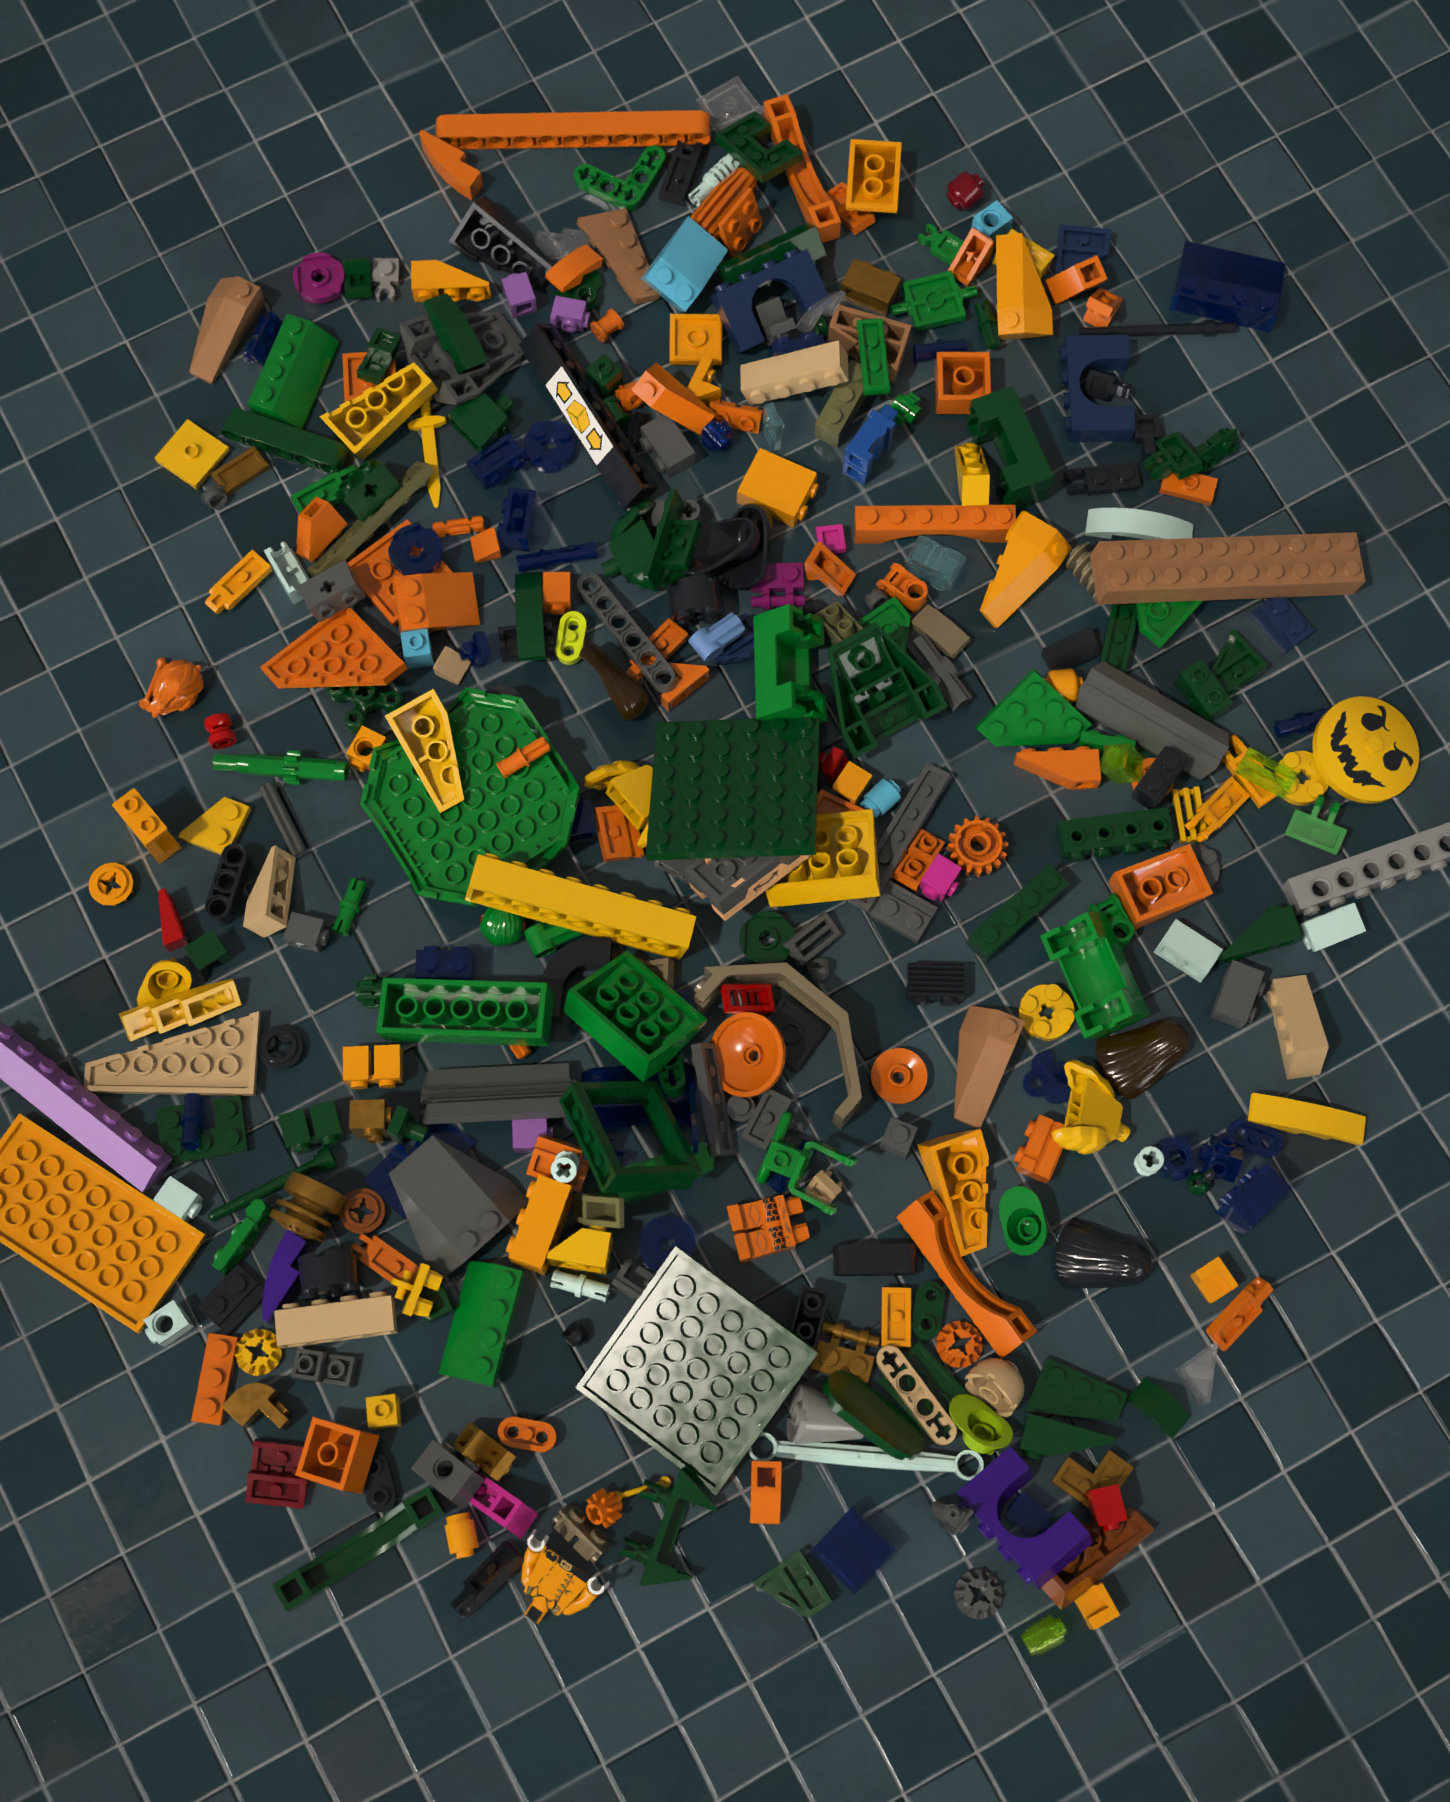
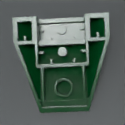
M876 622L828 648L840 731L853 759L876 748L878 741L917 719L925 720L948 707L937 683Z

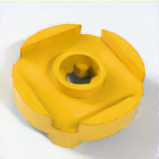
M1307 751L1287 753L1277 764L1273 773V779L1283 791L1281 793L1284 796L1283 799L1297 806H1306L1314 803L1317 796L1323 795L1329 786L1318 771L1313 753ZM1300 772L1304 773L1308 780H1305L1304 784H1300L1299 779L1295 778L1294 775H1298Z
M1043 984L1035 986L1025 993L1019 1004L1018 1018L1025 1021L1022 1029L1031 1037L1034 1036L1042 1039V1041H1053L1067 1033L1075 1018L1073 1014L1075 1008L1070 996L1058 985ZM1042 1006L1053 1010L1051 1019L1039 1015L1042 1011Z

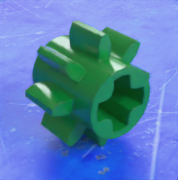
M912 392L908 395L900 393L890 406L898 411L897 418L894 421L901 426L904 422L913 424L923 409L919 406L921 398Z

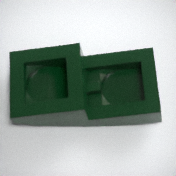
M377 327L367 344V354L357 369V378L376 385L383 383L397 354L402 335Z

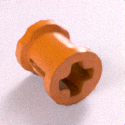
M613 309L606 311L607 314L599 321L590 323L591 331L602 343L607 341V337L614 331L624 328L622 319Z

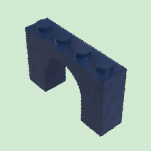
M797 247L784 254L786 259L778 263L776 259H772L762 264L763 270L755 274L753 270L739 275L740 281L731 285L730 281H727L715 287L717 292L710 295L736 353L743 352L765 341L752 311L753 295L756 289L765 281H777L785 285L791 291L804 320L833 308L808 249L799 251Z
M1129 335L1066 336L1064 345L1059 347V362L1064 363V369H1061L1060 383L1065 385V393H1062V409L1067 411V417L1063 419V431L1068 433V442H1129L1132 440L1135 432L1134 406L1097 405L1088 400L1080 388V380L1088 375L1090 367L1103 371H1126L1130 360Z

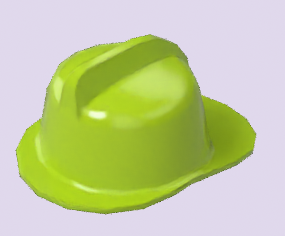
M968 1394L957 1395L951 1400L949 1413L953 1422L962 1430L963 1441L969 1449L976 1453L992 1455L996 1449L1004 1448L1010 1444L1013 1438V1431L1009 1423L990 1409L984 1402Z

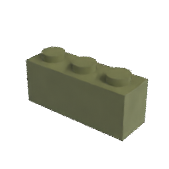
M853 360L848 364L849 381L836 385L815 423L814 437L836 448L840 445L867 396H863L860 363Z

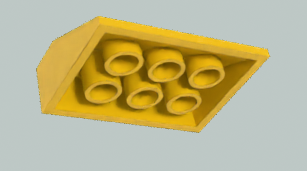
M873 809L817 815L816 855H811L765 890L770 908L880 896Z

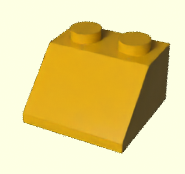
M590 1225L589 1229L582 1228L549 1251L547 1259L551 1266L608 1275L613 1246L612 1234L606 1231V1227Z

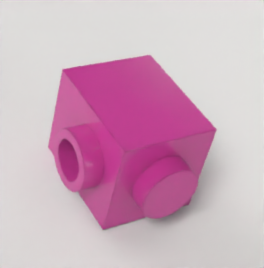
M938 853L920 881L919 888L922 890V894L935 901L938 899L943 902L946 895L952 897L960 884L956 880L960 875L962 867Z

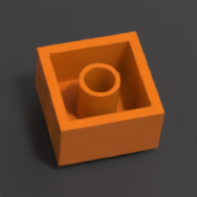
M937 352L935 361L936 414H970L969 406L971 400L991 393L990 352Z
M313 1417L295 1476L342 1491L362 1494L379 1435L335 1421Z

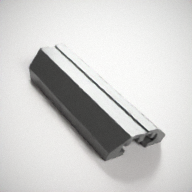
M1104 661L1091 668L1086 680L1079 689L1076 708L1081 713L1119 735L1126 736L1130 740H1136V745L1155 756L1160 754L1164 746H1169L1187 758L1188 762L1183 772L1195 779L1202 780L1217 769L1221 762L1220 760L1229 748V733Z
M569 1063L428 1070L420 1095L419 1120L425 1125L566 1117L559 1100L570 1083L579 1082L575 1069Z

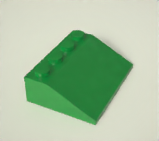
M628 950L569 989L563 1010L565 1014L642 1082H645L660 1071L708 1020Z

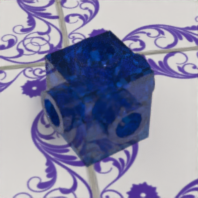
M1211 1134L1208 1144L1203 1143L1199 1151L1198 1160L1202 1161L1201 1173H1204L1207 1169H1213L1216 1172L1214 1179H1222L1234 1183L1243 1163L1245 1145L1233 1142L1227 1137H1218Z

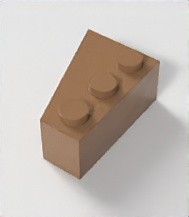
M836 304L829 325L828 342L839 340L846 353L858 362H860L856 320L883 318L889 382L895 385L910 340L912 325Z

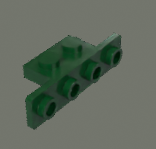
M676 489L670 490L668 498L664 502V511L661 520L657 524V533L654 542L650 546V555L642 572L643 579L652 592L658 591L664 570L689 571L702 529L699 520H680L684 509V502Z

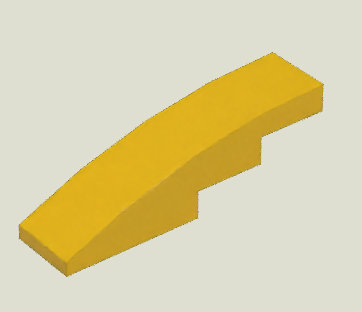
M228 979L145 1003L119 1013L127 1038L131 1042L155 1031L161 1034L186 1023L190 1027L242 1004L234 980Z
M1251 1093L1248 1121L1293 1134L1303 1133L1325 1140L1336 1139L1353 1145H1361L1364 1139L1366 1116L1313 1103Z

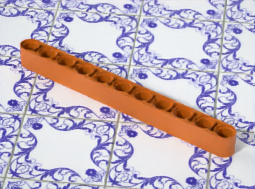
M701 110L441 115L436 118L435 137L459 150L676 146L678 139L682 143L687 139L685 144L695 145L696 142L705 145L711 139V116L709 113Z

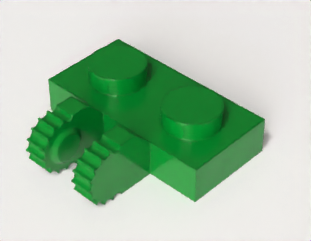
M1322 795L1317 796L1310 814L1294 809L1284 834L1337 855L1347 833V829L1333 824L1341 803L1334 801L1330 806L1326 821L1317 818L1319 810L1324 804L1325 797Z

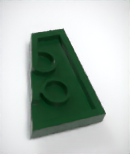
M1046 1358L1024 1412L1116 1422L1128 1394L1050 1358Z

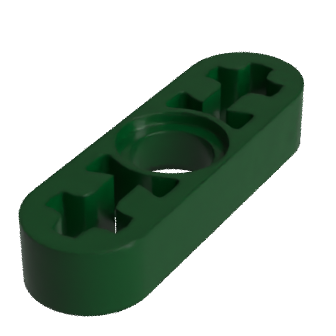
M681 1050L674 1056L677 1059L674 1064L665 1065L658 1071L660 1089L663 1095L668 1098L680 1097L686 1090ZM669 1075H674L676 1086L670 1085Z

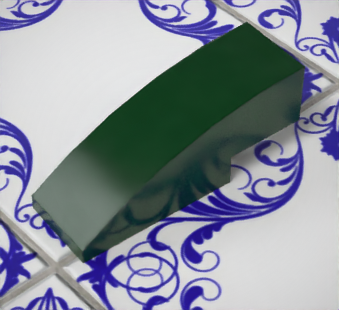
M447 293L423 301L443 352L448 350L458 374L488 362L473 329Z

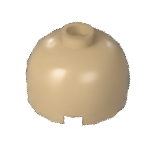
M998 1358L985 1359L978 1362L965 1377V1379H968L965 1386L969 1394L996 1409L995 1413L999 1416L1008 1417L1012 1415L1023 1398L1024 1382L1017 1366L1011 1361Z

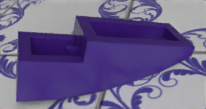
M288 1229L277 1246L264 1285L262 1319L271 1325L275 1321L274 1311L282 1310V1305L287 1303L299 1285V1271L295 1270L298 1266V1257L305 1255L311 1246L307 1241Z

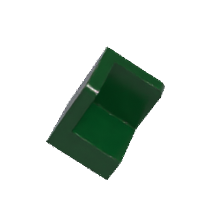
M213 930L183 947L198 970L204 969L218 959L222 965L232 959Z

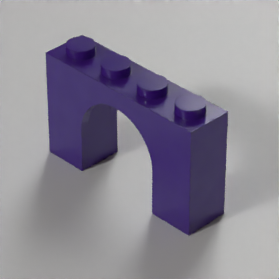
M1009 1447L956 1492L961 1501L958 1506L960 1508L964 1506L974 1511L970 1518L974 1517L980 1523L977 1528L988 1541L993 1538L999 1545L996 1549L1007 1563L1012 1560L1019 1567L1016 1572L1027 1585L1032 1582L1039 1590L1093 1542L1090 1533L1070 1511L1047 1531L1036 1537L1020 1538L1010 1534L1003 1528L1001 1514L1004 1505L1033 1478L1030 1467Z

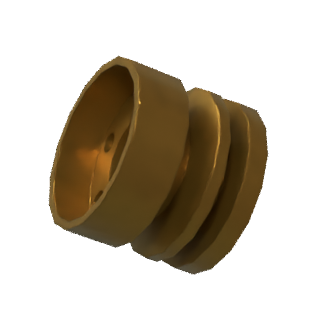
M292 1171L283 1187L286 1192L293 1196L292 1200L277 1199L276 1201L278 1205L287 1209L286 1212L283 1213L272 1209L269 1216L275 1219L282 1228L288 1229L302 1238L324 1242L327 1235L316 1228L319 1225L331 1229L332 1224L322 1216L324 1212L338 1215L346 1197L310 1177Z

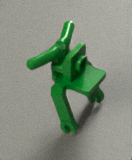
M788 1111L783 1112L770 1147L756 1176L757 1183L765 1184L770 1172L774 1171L790 1178L787 1187L792 1194L819 1207L826 1214H836L838 1209L836 1205L804 1190L799 1184L806 1172L814 1149L850 1167L856 1166L858 1158L843 1153L819 1140L807 1142L802 1150L795 1148V1143L789 1142L788 1144L784 1142L793 1116Z

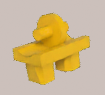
M420 1263L412 1285L409 1284L413 1274L410 1271L404 1270L401 1281L392 1278L391 1284L398 1286L395 1298L403 1300L406 1290H410L402 1311L403 1314L412 1316V1314L429 1316L433 1302L419 1297L423 1286L438 1291L443 1278L439 1273L429 1269V1265Z

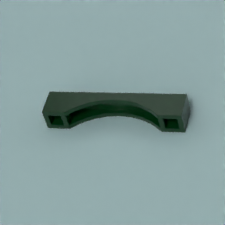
M428 1486L402 1502L361 1532L311 1562L299 1567L271 1586L285 1611L292 1612L447 1513L434 1490Z

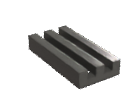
M823 912L783 943L785 949L788 948L790 950V956L792 958L795 957L797 960L795 963L799 967L842 933L828 913ZM822 921L826 922V924L823 927H821L808 939L802 942L799 946L796 947L794 945V943L800 940L803 936H805L808 932L814 929ZM831 929L832 934L802 956L800 953L802 950Z

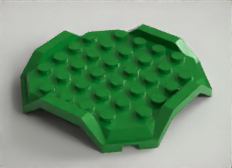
M465 687L446 709L464 800L440 813L399 740H395L373 748L369 764L370 773L367 784L364 785L360 805L384 837L418 896L477 907L480 904L465 901V897L478 854L482 856L485 853L498 856L500 861L507 863L512 861L526 864L528 869L535 871L545 869L569 844L581 788L521 697L491 694L483 690ZM540 737H544L550 745L549 752L530 762L529 767L524 766L507 778H504L496 765L497 762L517 751L516 748L522 749Z

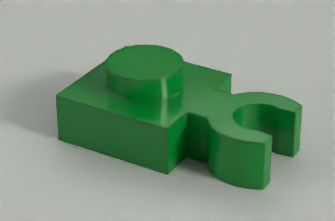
M927 223L925 231L930 236H924L920 233L918 235V242L923 246H931L930 254L951 266L964 241L947 230L939 234L934 225Z

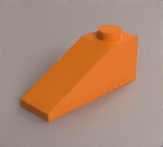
M658 363L647 369L631 390L654 410L699 435L704 432L717 415Z

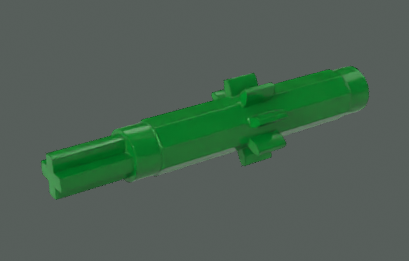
M288 750L287 756L215 754V757L212 758L213 770L236 771L240 774L284 777L283 781L293 785H300V779L347 781L350 772L347 761L304 758V754H301V751Z

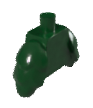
M646 500L639 505L632 506L626 515L619 517L611 532V542L608 544L614 557L600 564L607 578L621 572L627 583H632L640 589L651 591L643 579L642 572L650 555V546L654 542L646 525L656 505L654 501ZM664 570L658 589L666 588L670 583L673 587L678 583V579L688 577V575H685L682 571Z

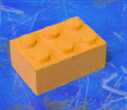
M538 1175L537 1180H532L526 1194V1197L529 1198L527 1208H521L516 1221V1224L519 1225V1230L516 1236L512 1235L510 1237L506 1252L509 1253L508 1256L513 1265L546 1276L550 1265L547 1255L549 1251L557 1246L574 1199V1191L571 1185Z

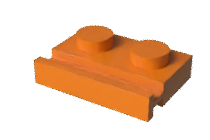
M617 805L596 807L593 810L604 863L630 860L631 858L641 859L644 856L643 848L636 846L640 832Z
M540 1133L526 1174L538 1178V1175H542L556 1180L551 1174V1166L555 1161V1157L563 1150L574 1151L580 1158L579 1169L573 1180L565 1182V1184L571 1185L574 1191L581 1192L589 1169L588 1161L581 1147ZM569 1163L566 1165L561 1164L560 1167L562 1169L566 1167L570 1169L571 1165Z

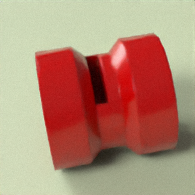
M214 714L204 720L205 729L210 734L208 740L212 749H225L237 742L235 732L231 730L232 720L229 714Z

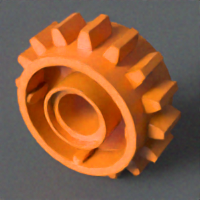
M975 816L973 821L965 818L963 826L961 827L956 824L954 827L955 833H950L948 840L953 842L947 846V851L953 852L949 860L956 861L958 866L966 870L965 875L967 876L970 873H976V876L980 877L982 872L990 875L992 867L999 869L1001 866L1000 860H1005L1007 853L1002 851L1008 847L1007 842H1002L1006 834L1005 832H999L998 823L994 825L989 823V818L979 820L978 816ZM979 842L984 846V850L975 851L970 844Z

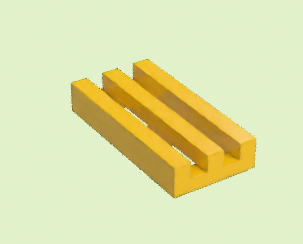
M1199 786L1193 787V789L1187 787L1182 790H1171L1179 844L1199 842L1196 839L1198 835L1196 834L1195 827L1189 829L1190 836L1186 837L1179 797L1184 798L1188 821L1193 816L1190 796L1193 795L1195 811L1202 805ZM1203 819L1198 821L1199 832L1206 828V822Z

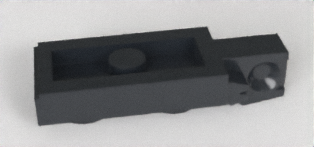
M507 1540L504 1541L463 1582L465 1587L450 1603L451 1606L461 1617L466 1619L523 1564V1557Z

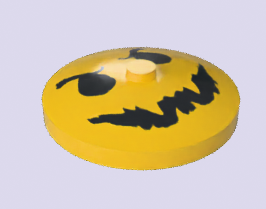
M1364 696L1342 700L1321 717L1314 731L1312 748L1319 773L1334 791L1349 800L1364 804H1375L1390 800L1409 786L1417 772L1419 745L1415 732L1408 720L1396 708L1382 700Z

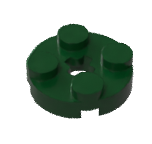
M771 911L758 912L741 927L739 935L740 949L749 963H785L790 956V950L788 948L785 949L783 943L795 935L791 924L789 925L780 914ZM764 933H770V938H775V942L770 943V946H764V943L759 941V938L764 937Z

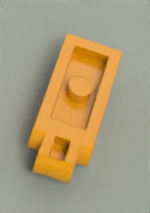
M252 549L209 590L211 595L206 599L205 604L216 614H220L225 608L231 610L273 571L272 567Z

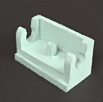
M282 542V548L279 551L275 552L269 547L264 552L294 605L304 600L298 585L309 580V577L293 549L289 548L286 542Z
M1355 903L1341 906L1298 924L1306 948L1308 950L1312 949L1313 952L1366 931Z
M1175 919L1153 953L1201 983L1223 949Z

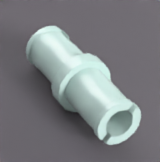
M555 1269L551 1279L553 1280L550 1284L551 1288L575 1293V1297L581 1298L583 1295L606 1303L610 1295L611 1284L587 1279V1275L584 1274L576 1276Z

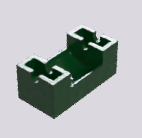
M1013 386L971 400L969 406L970 414L967 416L966 426L974 444L982 445L993 441L1004 465V468H1001L1000 482H998L996 488L1001 505H1015V509L1019 510L1047 500L1054 476Z

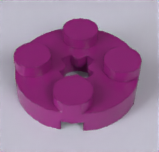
M317 252L305 256L303 262L298 267L296 265L293 271V282L296 291L300 294L303 301L317 304L337 300L342 296V290L345 287V272L342 264L333 259L331 255ZM317 274H322L323 278H325L322 282L313 281V279L317 278Z

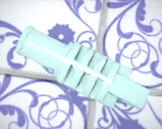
M727 154L703 176L701 184L688 194L690 201L699 207L716 185L738 167L743 168V166L730 154Z

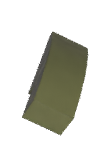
M574 1193V1222L591 1226L624 1228V1198L607 1193Z

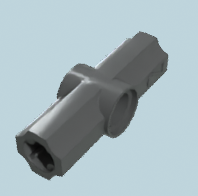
M926 634L915 638L907 646L906 650L913 660L937 683L952 712L961 710L972 701L973 697L957 677V671L952 662L946 656L942 657Z

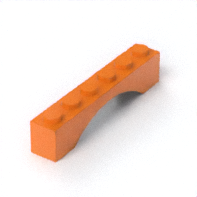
M788 94L764 101L763 118L771 124V133L769 134L774 146L788 139L803 152V160L785 170V173L806 223L817 227L822 243L840 238L841 220L832 199L823 189L813 169L802 138L797 115Z
M1015 505L855 506L854 544H881L903 537L932 534L964 536L986 543H1008L1005 538L1008 530L1016 520Z
M932 1190L916 1199L896 1217L1001 1359L1038 1332L1021 1308L995 1296L971 1273L955 1244L950 1223V1213Z

